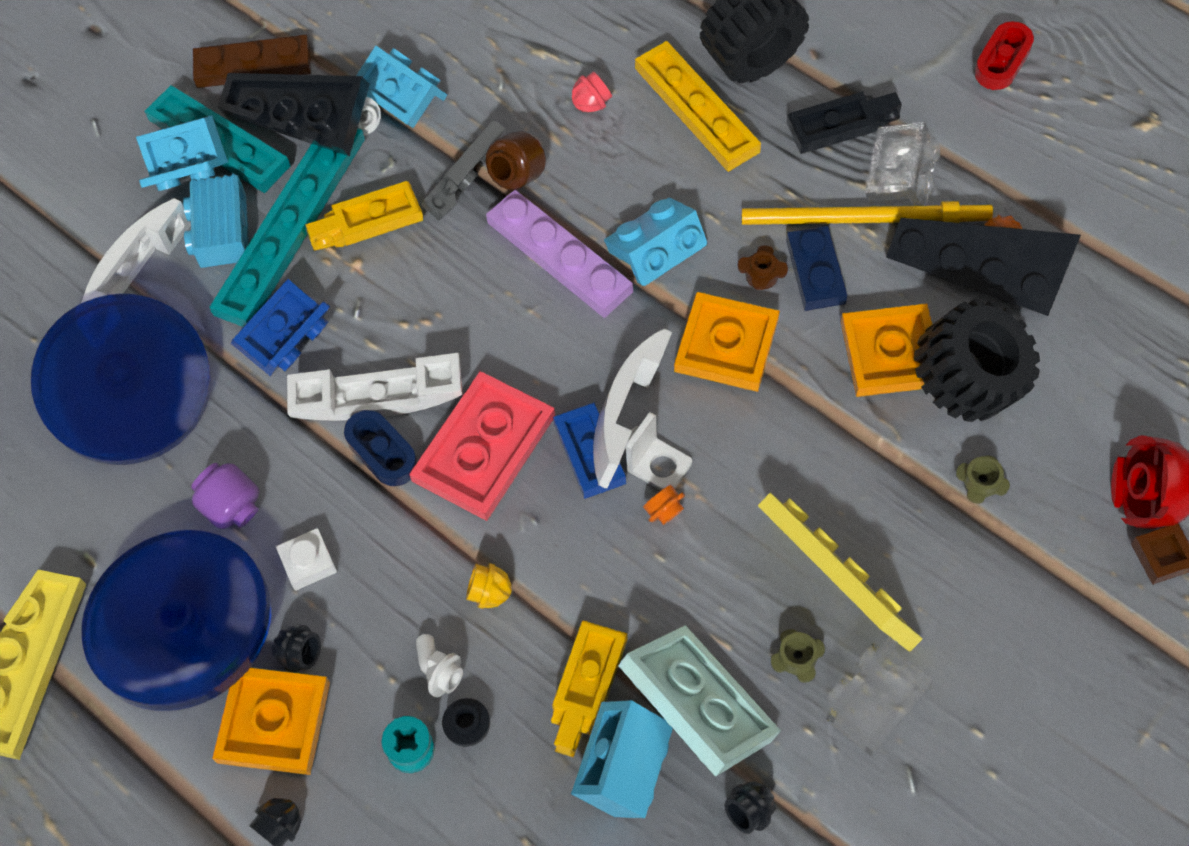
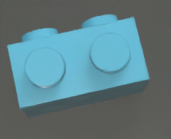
M632 700L601 702L571 795L613 817L645 818L648 807L654 798V788L662 762L668 752V743L673 728L665 719Z

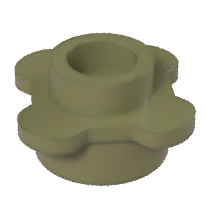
M993 456L977 457L969 464H960L956 470V477L964 482L968 490L967 498L973 503H983L986 497L995 494L1003 496L1010 488L1009 481L1004 478V470L1001 464ZM983 476L987 479V481L980 482L979 477Z
M794 629L783 631L780 635V649L778 653L771 657L772 668L778 673L786 671L796 675L798 680L803 683L812 681L816 676L814 667L817 659L821 658L825 653L823 642L819 639H813L806 633L797 632ZM795 652H800L802 654V658L795 659L793 654Z

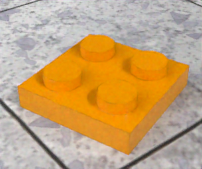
M697 292L676 356L674 372L758 392L778 325L780 311Z
M927 303L842 313L840 323L856 397L922 389L921 386L925 383L922 378H917L915 368L920 363L914 360V353L920 348L917 344L920 336L932 325Z
M235 666L212 759L217 764L311 775L330 686L328 678L325 676Z

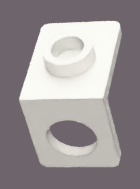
M651 412L648 413L640 426H635L632 429L625 448L627 471L660 491L670 484L675 489L691 467L692 458L657 438L656 415ZM661 456L671 458L676 464L675 472L669 477L654 475L650 469L654 459Z

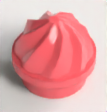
M594 71L587 77L581 75L572 89L573 105L582 112L589 113L603 110L606 107L605 102L612 98L611 92Z

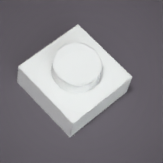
M318 528L276 546L295 591L337 573Z

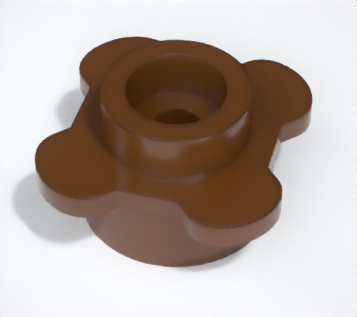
M767 245L758 247L756 253L750 257H742L738 261L739 272L745 273L748 284L757 290L773 287L777 283L778 278H784L788 273L787 264L780 262L774 256L773 248ZM764 265V266H766L767 268H766V269H760L759 266Z

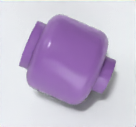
M218 463L211 464L191 485V488L195 491L192 496L193 506L219 529H226L234 524L242 528L259 510L255 505L260 493L259 487L232 463H226L221 466Z

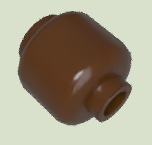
M518 131L512 132L492 143L486 153L485 163L490 177L496 184L502 188L513 190L520 189L541 176L545 169L546 156L538 139L530 133Z

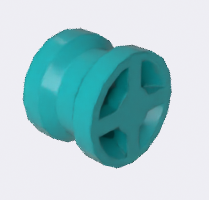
M402 716L394 719L385 728L381 743L384 753L395 769L403 773L413 774L422 771L430 764L434 757L435 745L428 728L421 720L412 716ZM413 736H415L414 739H407V740H406V739L403 738V737L406 738V737H413Z

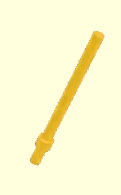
M941 201L940 205L741 209L742 225L899 223L901 218L959 223L989 221L993 218L992 205H959V201Z

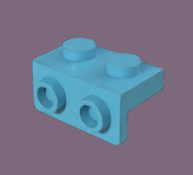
M212 115L136 137L149 173L148 177L139 180L141 188L156 184L157 190L162 191L181 185L180 178L190 175L191 180L196 181L200 178L213 177L216 175L215 167L228 163Z
M670 197L657 201L650 207L649 211L635 220L621 224L615 233L604 239L609 253L628 263L632 268L637 283L642 286L648 285L707 245V239L696 210Z

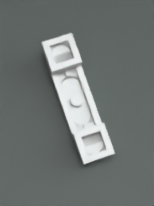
M175 198L169 200L137 220L114 242L97 265L81 302L78 323L79 328L93 348L100 350L123 319L115 304L153 252L157 249L170 255L184 236V232L190 228L191 221H187L181 201Z
M663 329L653 334L630 354L618 371L602 406L595 429L593 459L598 485L606 489L619 465L632 430L616 424V421L632 383L635 382L646 388L649 387L672 332Z
M459 353L416 358V367L342 377H333L330 369L287 375L288 415L300 419L344 421L363 410L376 411L383 417H390L434 407L462 395Z

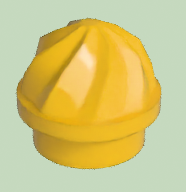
M488 563L487 567L475 564L469 580L466 600L476 602L477 608L480 609L498 607L509 598L512 592L508 574L492 563Z

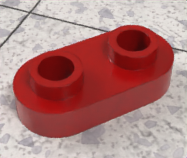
M1010 21L1002 23L996 28L977 60L975 78L980 85L991 90H1001L1012 84L1029 56L1033 45L1034 35L1028 26L1020 22Z

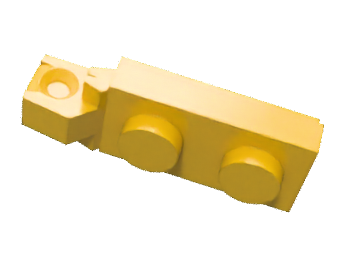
M404 181L331 205L332 211L324 214L323 219L305 225L314 251L333 247L334 245L336 248L348 246L423 221V214L409 181Z
M584 620L581 622L552 704L553 715L551 723L560 725L554 742L556 746L555 752L574 758L582 733L591 735L601 702H607L628 640L627 633Z

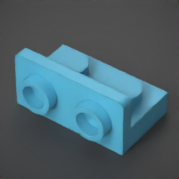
M375 46L356 76H363L370 84L367 97L373 99L385 110L414 128L434 96H437L442 101L446 99L447 94L437 87L441 80L422 67L417 73L411 70L409 66L412 60L396 49L392 48L388 54L378 46Z

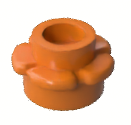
M671 484L657 493L643 506L650 516L649 522H655L658 519L662 525H665L684 510L680 500L685 497V494L683 492L678 494Z

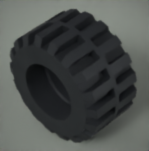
M716 0L715 4L706 12L707 17L701 23L700 28L702 31L699 35L702 45L731 81H737L738 83L754 82L761 77L772 74L773 71L783 66L797 52V48L806 38L804 35L809 29V24L807 23L809 16L797 0Z
M973 299L969 303L964 301L932 324L920 336L917 342L920 348L914 353V360L920 363L915 368L917 378L923 379L925 384L921 387L925 394L930 393L935 398L932 403L939 409L943 406L947 408V415L955 419L962 415L963 420L973 422L976 419L984 421L1024 398V395L1031 392L1034 388L1033 381L1038 379L1040 372L1035 364L1040 362L1039 352L1034 351L1033 348L1036 342L1033 335H1028L1024 329L1027 327L1022 319L1017 321L1013 317L1014 312L1006 307L1002 310L997 302L991 300L985 304L982 299ZM971 353L979 360L982 368L975 362Z

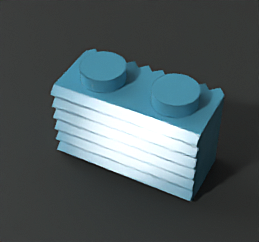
M224 175L222 178L216 176L214 179L208 177L206 180L200 178L198 181L192 179L190 181V197L183 198L186 219L188 222L191 221V230L184 232L185 247L188 255L195 256L200 268L237 263L249 244L247 197L238 175Z

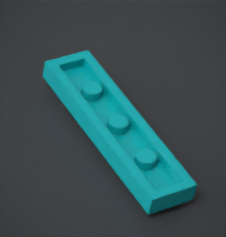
M172 85L144 111L148 120L161 129L212 115L228 163L220 166L238 175L240 179L264 194L291 167L287 156Z

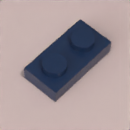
M822 226L787 232L786 243L804 311L846 304L848 295L829 227Z

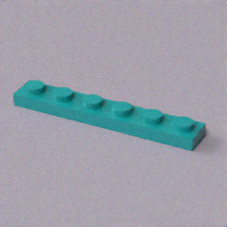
M357 128L350 156L314 144L310 145L209 308L213 316L244 327L267 302L307 236L305 224L317 220L365 141L363 130Z

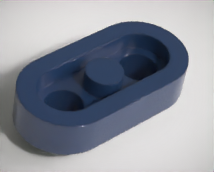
M363 410L352 415L344 427V436L351 451L383 484L401 486L411 480L409 474L417 464V458L412 446L380 413L372 410ZM367 434L376 435L371 441L362 440ZM393 463H403L400 469L395 471L389 470Z

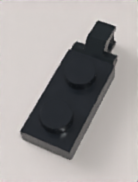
M862 91L791 112L787 115V125L800 154L877 132L884 128L885 124L900 119L902 103L896 92L873 98L872 95L865 96Z

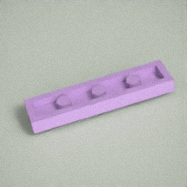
M517 190L511 192L486 214L487 222L491 227L603 318L608 316L633 293V283Z

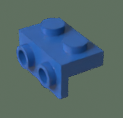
M287 279L232 339L231 344L267 375L271 376L278 367L286 372L301 355L302 352L296 347L307 336L313 341L329 322L324 316L330 306L325 301L318 305L293 282Z

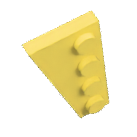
M769 493L758 504V507L879 629L909 652L923 639L897 614L902 607L886 591L880 588L875 593L865 583L870 578L865 570L851 557L844 562L834 553L839 545L825 531L818 527L813 532L804 524L809 516L791 498L783 504L772 493Z
M37 570L4 618L6 625L0 632V756L20 760L86 587V583L79 577Z

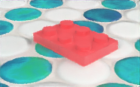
M480 371L410 472L411 481L488 521L553 421V417L556 416L555 408Z

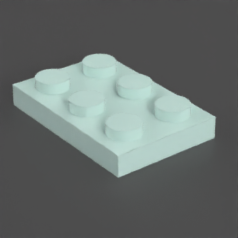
M686 625L627 653L618 665L715 777L771 743L781 731Z

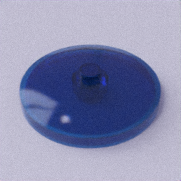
M112 294L96 297L66 312L49 328L42 338L34 356L31 369L33 401L42 422L51 434L77 455L91 461L112 465H128L148 461L165 454L179 445L188 437L200 421L206 409L211 390L209 358L201 338L191 323L167 304L150 297L135 294Z
M180 530L151 537L130 548L117 558L102 574L90 593L81 626L82 645L86 660L95 676L105 687L121 700L136 707L154 711H174L200 705L217 697L233 686L244 676L257 659L264 646L271 622L270 593L264 576L249 554L239 545L221 535L200 530Z

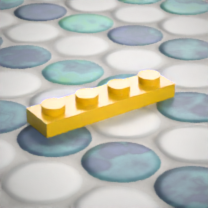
M668 41L635 58V69L727 172L760 153L761 142Z

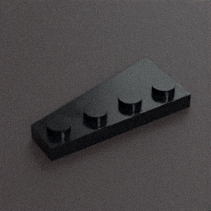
M228 73L218 109L227 116L350 156L370 84L363 76Z
M901 218L886 258L1048 316L1081 235Z

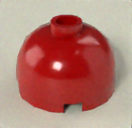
M1140 435L1130 439L1126 446L1133 447L1128 451L1126 457H1117L1111 479L1114 507L1120 508L1123 505L1124 514L1127 517L1121 519L1125 524L1148 529L1164 528L1184 521L1189 516V451L1180 443L1164 438Z

